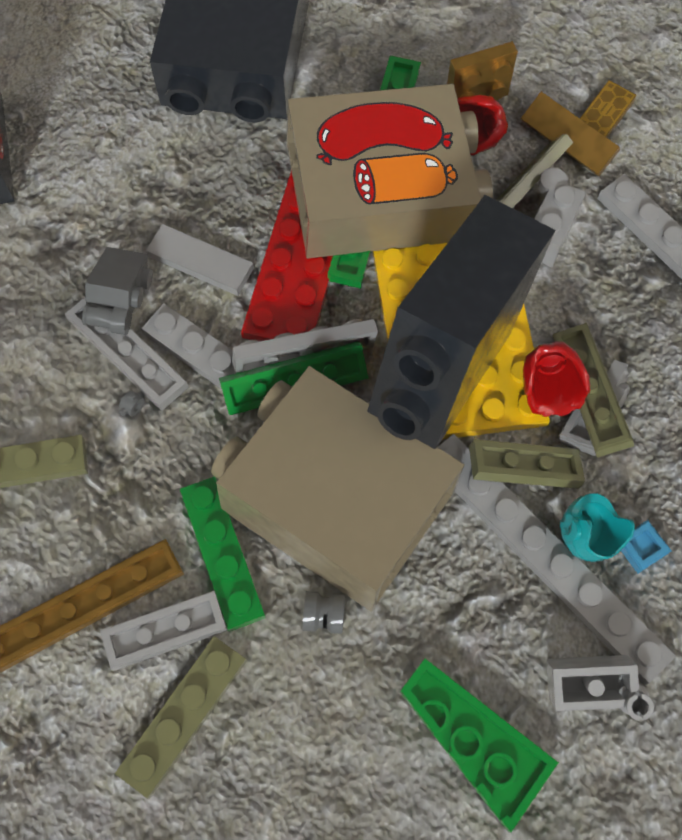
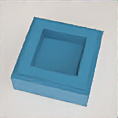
M646 520L634 529L633 537L621 550L637 574L672 551L649 520Z

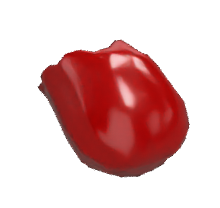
M473 95L457 98L460 112L473 111L477 119L478 147L476 152L470 153V155L474 156L495 147L508 130V121L503 106L491 96Z
M555 341L536 346L525 357L522 370L523 386L527 403L533 414L543 417H549L550 415L565 416L583 406L590 393V376L576 350L565 342Z

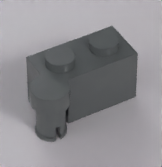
M112 247L105 248L85 282L86 305L82 314L83 325L108 328L111 333L128 334L132 313L135 308L141 307L144 289L149 290L151 286L153 271L148 268V254Z

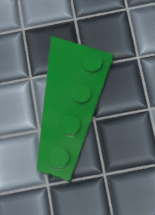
M425 658L401 689L400 693L507 832L511 833L559 762Z

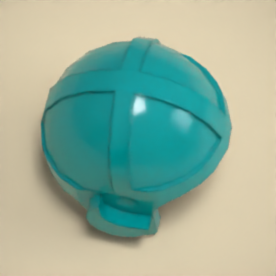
M597 493L585 494L575 499L568 506L560 520L561 535L565 545L574 556L590 562L614 557L630 541L635 529L632 519L620 517L610 501Z

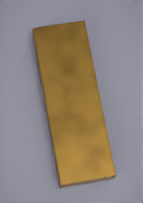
M542 91L520 118L522 122L550 142L562 134H567L574 143L565 153L598 177L620 151L618 145Z

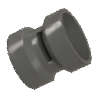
M306 591L303 631L315 632L321 628L327 629L331 634H342L346 594H333L330 597H323L319 592Z

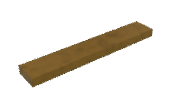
M164 539L0 625V673L184 575L168 541Z

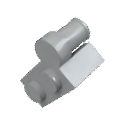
M548 168L541 174L538 185L540 192L536 200V204L540 209L535 220L556 230L542 261L543 264L553 267L586 195L585 191L567 185L568 177L566 173L558 168Z
M628 655L546 659L549 700L555 711L620 708L623 712L630 715L631 718L638 721L639 716L643 718V721L652 716L654 712L653 701L645 687L639 683L638 665Z

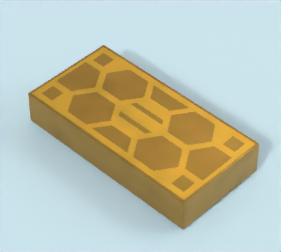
M608 80L580 119L608 138L632 106L637 95Z

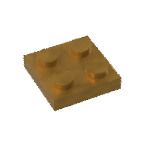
M513 41L450 60L447 84H454L457 98L485 95L499 100L509 94L518 53Z

